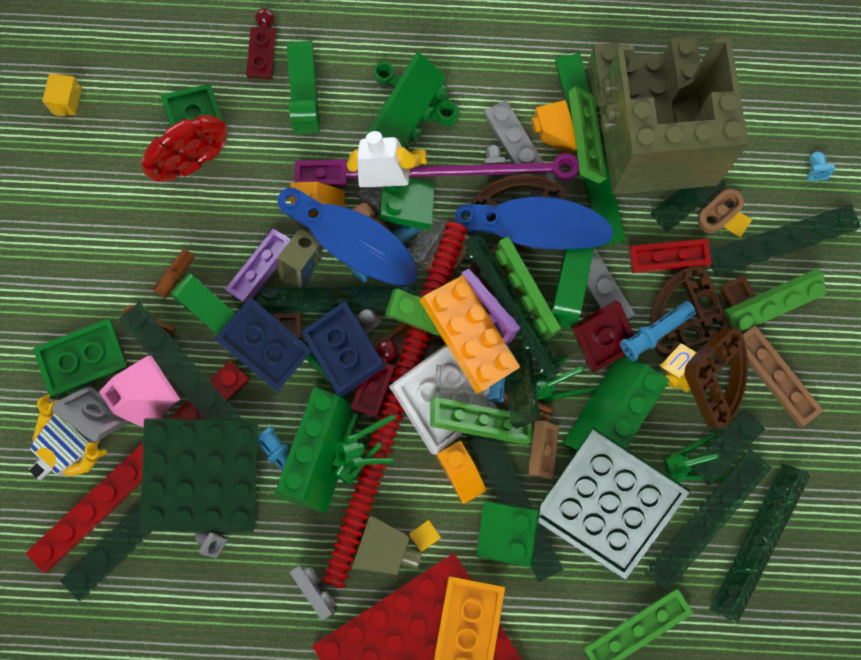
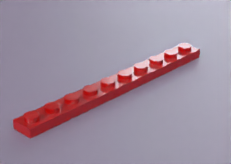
M230 360L169 418L210 419L250 380ZM143 443L25 553L43 573H48L142 484Z

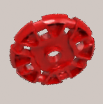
M201 115L196 116L194 120L185 119L170 126L165 130L166 133L161 137L157 136L144 151L143 158L141 159L142 171L146 177L157 182L174 181L177 176L183 175L186 177L202 168L201 164L207 160L212 161L221 152L228 138L226 124L215 116Z

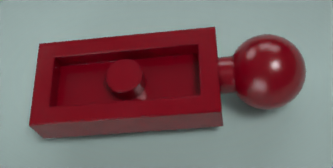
M261 8L255 15V21L259 28L251 27L246 76L251 79L272 80L277 32L276 29L270 27L275 22V15L270 9Z
M383 340L377 345L376 350L387 367L359 385L351 406L352 411L378 418L395 370V366L388 364L389 361L396 357L398 352L396 344L391 340Z

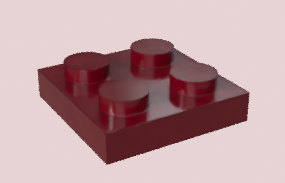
M617 300L570 326L589 370L593 373L624 356L625 354L620 347V341L623 339L628 340L634 336L622 305Z

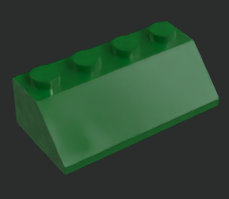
M416 52L366 136L370 132L378 131L382 134V138H397L401 147L408 150L412 142L416 143L422 133L420 128L425 121L428 122L432 118L435 111L434 105L437 100H442L448 89V86H446V76L421 53Z
M625 357L617 359L565 437L562 445L576 453L591 429L595 427L627 448L670 379L646 364L631 361Z
M313 387L274 493L275 497L327 514L338 482V478L332 473L336 468L332 464L336 457V444L343 441L354 413H357L358 418L352 435L355 433L361 413L351 410L352 404L336 394Z

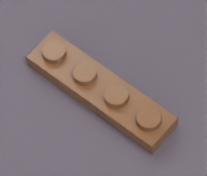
M756 326L742 335L746 345L748 364L799 428L804 427L824 411Z

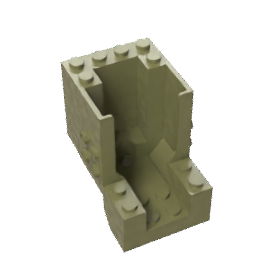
M697 36L671 38L665 52L658 54L633 55L634 46H620V42L594 44L586 69L590 94L594 95L595 106L600 107L601 128L604 136L612 194L717 186L749 144L731 38L713 40L702 62L700 60Z

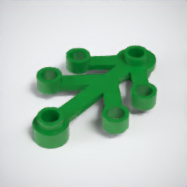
M380 62L375 66L374 78L376 82L381 85L389 84L395 88L400 78L394 75L393 66L388 62ZM383 73L389 75L387 78L380 77V75ZM446 92L443 99L435 103L434 114L428 122L437 121L443 126H450L457 122L459 109L456 104L449 101L448 93ZM450 112L451 116L444 117L442 113Z

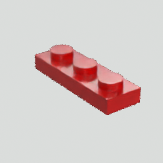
M708 239L634 245L628 249L632 274L686 269L691 266L709 267L712 264Z

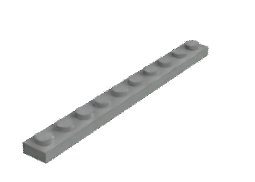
M507 100L484 110L486 120L512 164L544 163ZM550 173L519 174L539 176L555 182ZM527 188L532 197H540L544 192ZM559 192L556 195L552 193L549 195L551 198L560 199ZM594 248L586 289L598 309L617 300L621 303L627 320L635 316L634 312Z

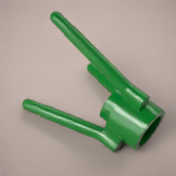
M563 356L543 372L533 376L534 380L529 382L536 401L543 400L544 403L555 399L595 392L596 387L552 394V392L556 391L555 384L584 371V367L580 366L554 379H551L550 376L546 377L567 361V356Z
M357 413L353 414L342 442L345 441L346 436L352 435L358 418ZM378 442L363 458H372L382 447V443ZM336 456L332 462L336 468L332 473L347 485H351L364 465L353 467L351 463L342 465Z
M392 414L356 434L346 436L344 442L337 443L335 452L339 463L342 465L351 463L353 467L369 464H392L394 462L393 458H361L364 456L365 450L370 449V447L368 446L369 443L362 444L361 441L357 440L388 424L396 418V415Z
M714 432L676 452L669 453V458L664 459L667 475L673 479L676 478L678 482L685 480H723V474H687L691 472V466L718 459V454L691 460L687 456L682 457V455L718 437V433Z

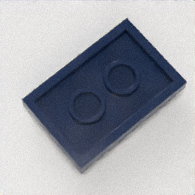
M251 297L214 338L276 392L312 352L307 345Z
M345 301L301 331L333 388L341 398L387 367L352 309Z

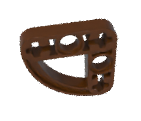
M515 175L490 184L472 200L471 204L478 205L480 203L484 205L487 203V205L498 206L492 200L493 198L509 190L519 188H532L544 191L540 197H550L551 193L556 195L559 192L560 199L567 200V194L563 187L549 179L534 175ZM492 215L490 222L496 219V215ZM513 243L514 247L519 251H527L532 248Z
M691 266L673 276L660 290L653 303L649 326L663 317L665 305L670 295L683 284L689 301L695 308L694 311L697 320L678 326L663 336L666 341L678 337V341L671 344L669 350L666 346L660 345L663 337L659 339L656 347H654V350L659 355L669 356L680 343L688 348L707 343L717 333L715 329L709 330L706 333L703 331L704 328L712 324V321L715 324H720L721 328L718 331L729 327L709 275L701 266ZM692 273L695 276H700L701 279L698 281V285L695 281H690L689 278L692 276ZM698 286L700 289H702L703 287L706 288V290H701L697 294L694 293V291L698 289ZM706 296L710 298L712 302L711 308L703 309L698 303L699 297ZM687 328L694 329L697 333V340L694 342L686 340L684 330Z
M722 328L685 366L684 375L705 423L710 427L725 428L738 411L745 393L748 376V357L744 338L738 329ZM714 349H715V351H716V358H715V361L713 362V361H712V354H713V351H714ZM730 360V377L724 396L715 375ZM709 388L710 395L708 400H706V391Z

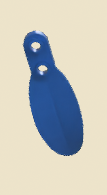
M286 188L280 192L277 200L280 210L285 215L309 228L317 241L344 264L362 274L393 285L406 286L412 284L417 279V266L410 252L388 229L375 220L346 207L322 204L296 188ZM294 197L296 201L294 204L289 205L286 203L287 198ZM316 210L319 212V215L316 218H310L309 213Z
M520 198L507 201L498 206L464 204L455 213V222L463 225L468 232L497 234L503 239L509 236L512 243L532 248L555 250L593 248L608 243L613 237L612 226L600 214L580 204L559 198ZM471 213V216H470L469 219H467V220H464V219H463V217H464L465 214ZM491 215H496V219L494 221H488Z

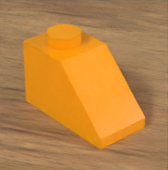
M566 100L536 107L531 123L533 131L535 133L538 132L540 140L563 153L577 156L573 121Z
M319 182L290 183V188H296L322 204L345 207V190ZM290 197L291 204H294L296 199ZM316 210L309 213V217H317L319 215V212Z
M461 440L436 455L438 462L463 505L487 491L474 462Z

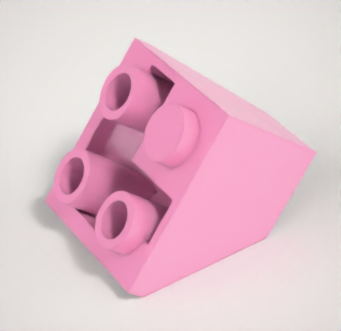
M151 355L114 376L99 392L114 415L143 428L145 418H162L180 400Z

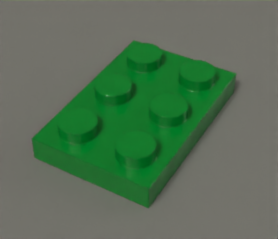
M110 318L33 348L48 394L52 399L129 368L113 321Z

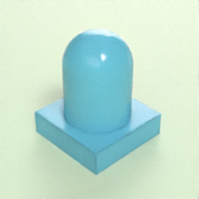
M814 152L809 158L811 170L807 175L808 181L828 180L835 170L834 164H827L825 155L822 152Z

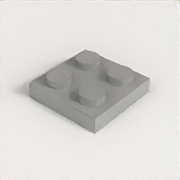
M90 386L55 402L52 409L63 421L72 425L83 433L86 438L91 439L95 443L124 427L129 422L114 415L101 394Z
M298 566L289 572L322 621L336 613L333 608L337 605L328 591L322 592L318 586L321 580L312 567Z

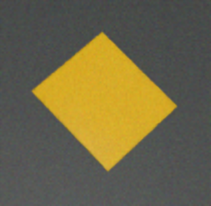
M739 212L724 228L741 238L752 219Z
M429 520L409 533L421 552L441 539Z

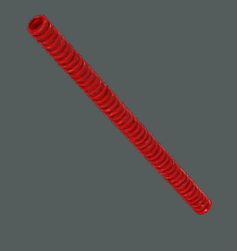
M455 222L445 223L446 230L442 232L443 238L439 240L441 245L437 246L438 253L434 255L436 260L431 263L433 268L429 269L430 276L426 278L428 283L423 286L425 291L421 292L422 297L448 283V280L452 279L450 273H453L455 270L453 265L457 264L456 258L460 255L458 250L462 249L461 243L465 241L464 235L468 232L463 225ZM410 325L412 329L407 332L409 337L405 338L406 346H402V351L404 352L399 355L401 360L396 364L398 369L393 372L395 378H391L392 384L422 362L421 358L425 357L424 350L428 348L426 343L431 340L429 334L432 333ZM388 387L389 394L385 395L387 401L382 404L384 409L379 412L381 418H377V422L392 414H395L396 418L376 429L375 434L371 435L373 441L368 444L370 447L369 451L378 442L382 443V447L372 458H388V453H392L391 445L394 446L395 444L393 439L398 436L396 430L401 427L399 421H403L402 413H405L390 387ZM385 464L364 465L360 470L361 475L357 476L358 484H354L356 490L351 493L353 498L348 501L350 507L349 509L346 508L345 512L347 515L342 518L344 524L339 527L341 533L337 534L338 541L333 544L335 550L330 553L333 555L332 559H328L329 567L324 570L327 572L326 576H322L321 579L324 583L341 589L346 587L344 581L349 578L347 572L352 569L350 564L355 560L353 555L354 553L357 554L356 546L360 545L361 541H359V538L364 534L362 529L366 528L364 523L365 520L369 519L368 511H372L371 503H375L373 497L374 494H378L376 488L381 485L379 480L384 476L382 471L387 468Z

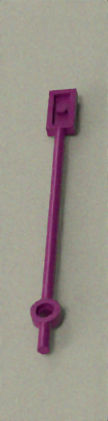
M565 153L557 156L553 163L418 166L410 169L409 177L553 173L558 180L567 182L573 180L580 171L577 158ZM346 159L295 161V183L319 182L332 187L343 188L347 187V179L358 178V170L355 172L349 171ZM568 167L570 171L563 172L561 168Z

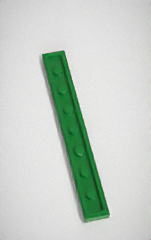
M580 53L556 57L555 59L563 98L566 100L571 118L569 91L576 86L590 93ZM603 144L602 150L607 179L599 184L583 177L590 209L605 218L613 229L611 240L599 246V248L625 243L626 241L615 194H612L610 174Z

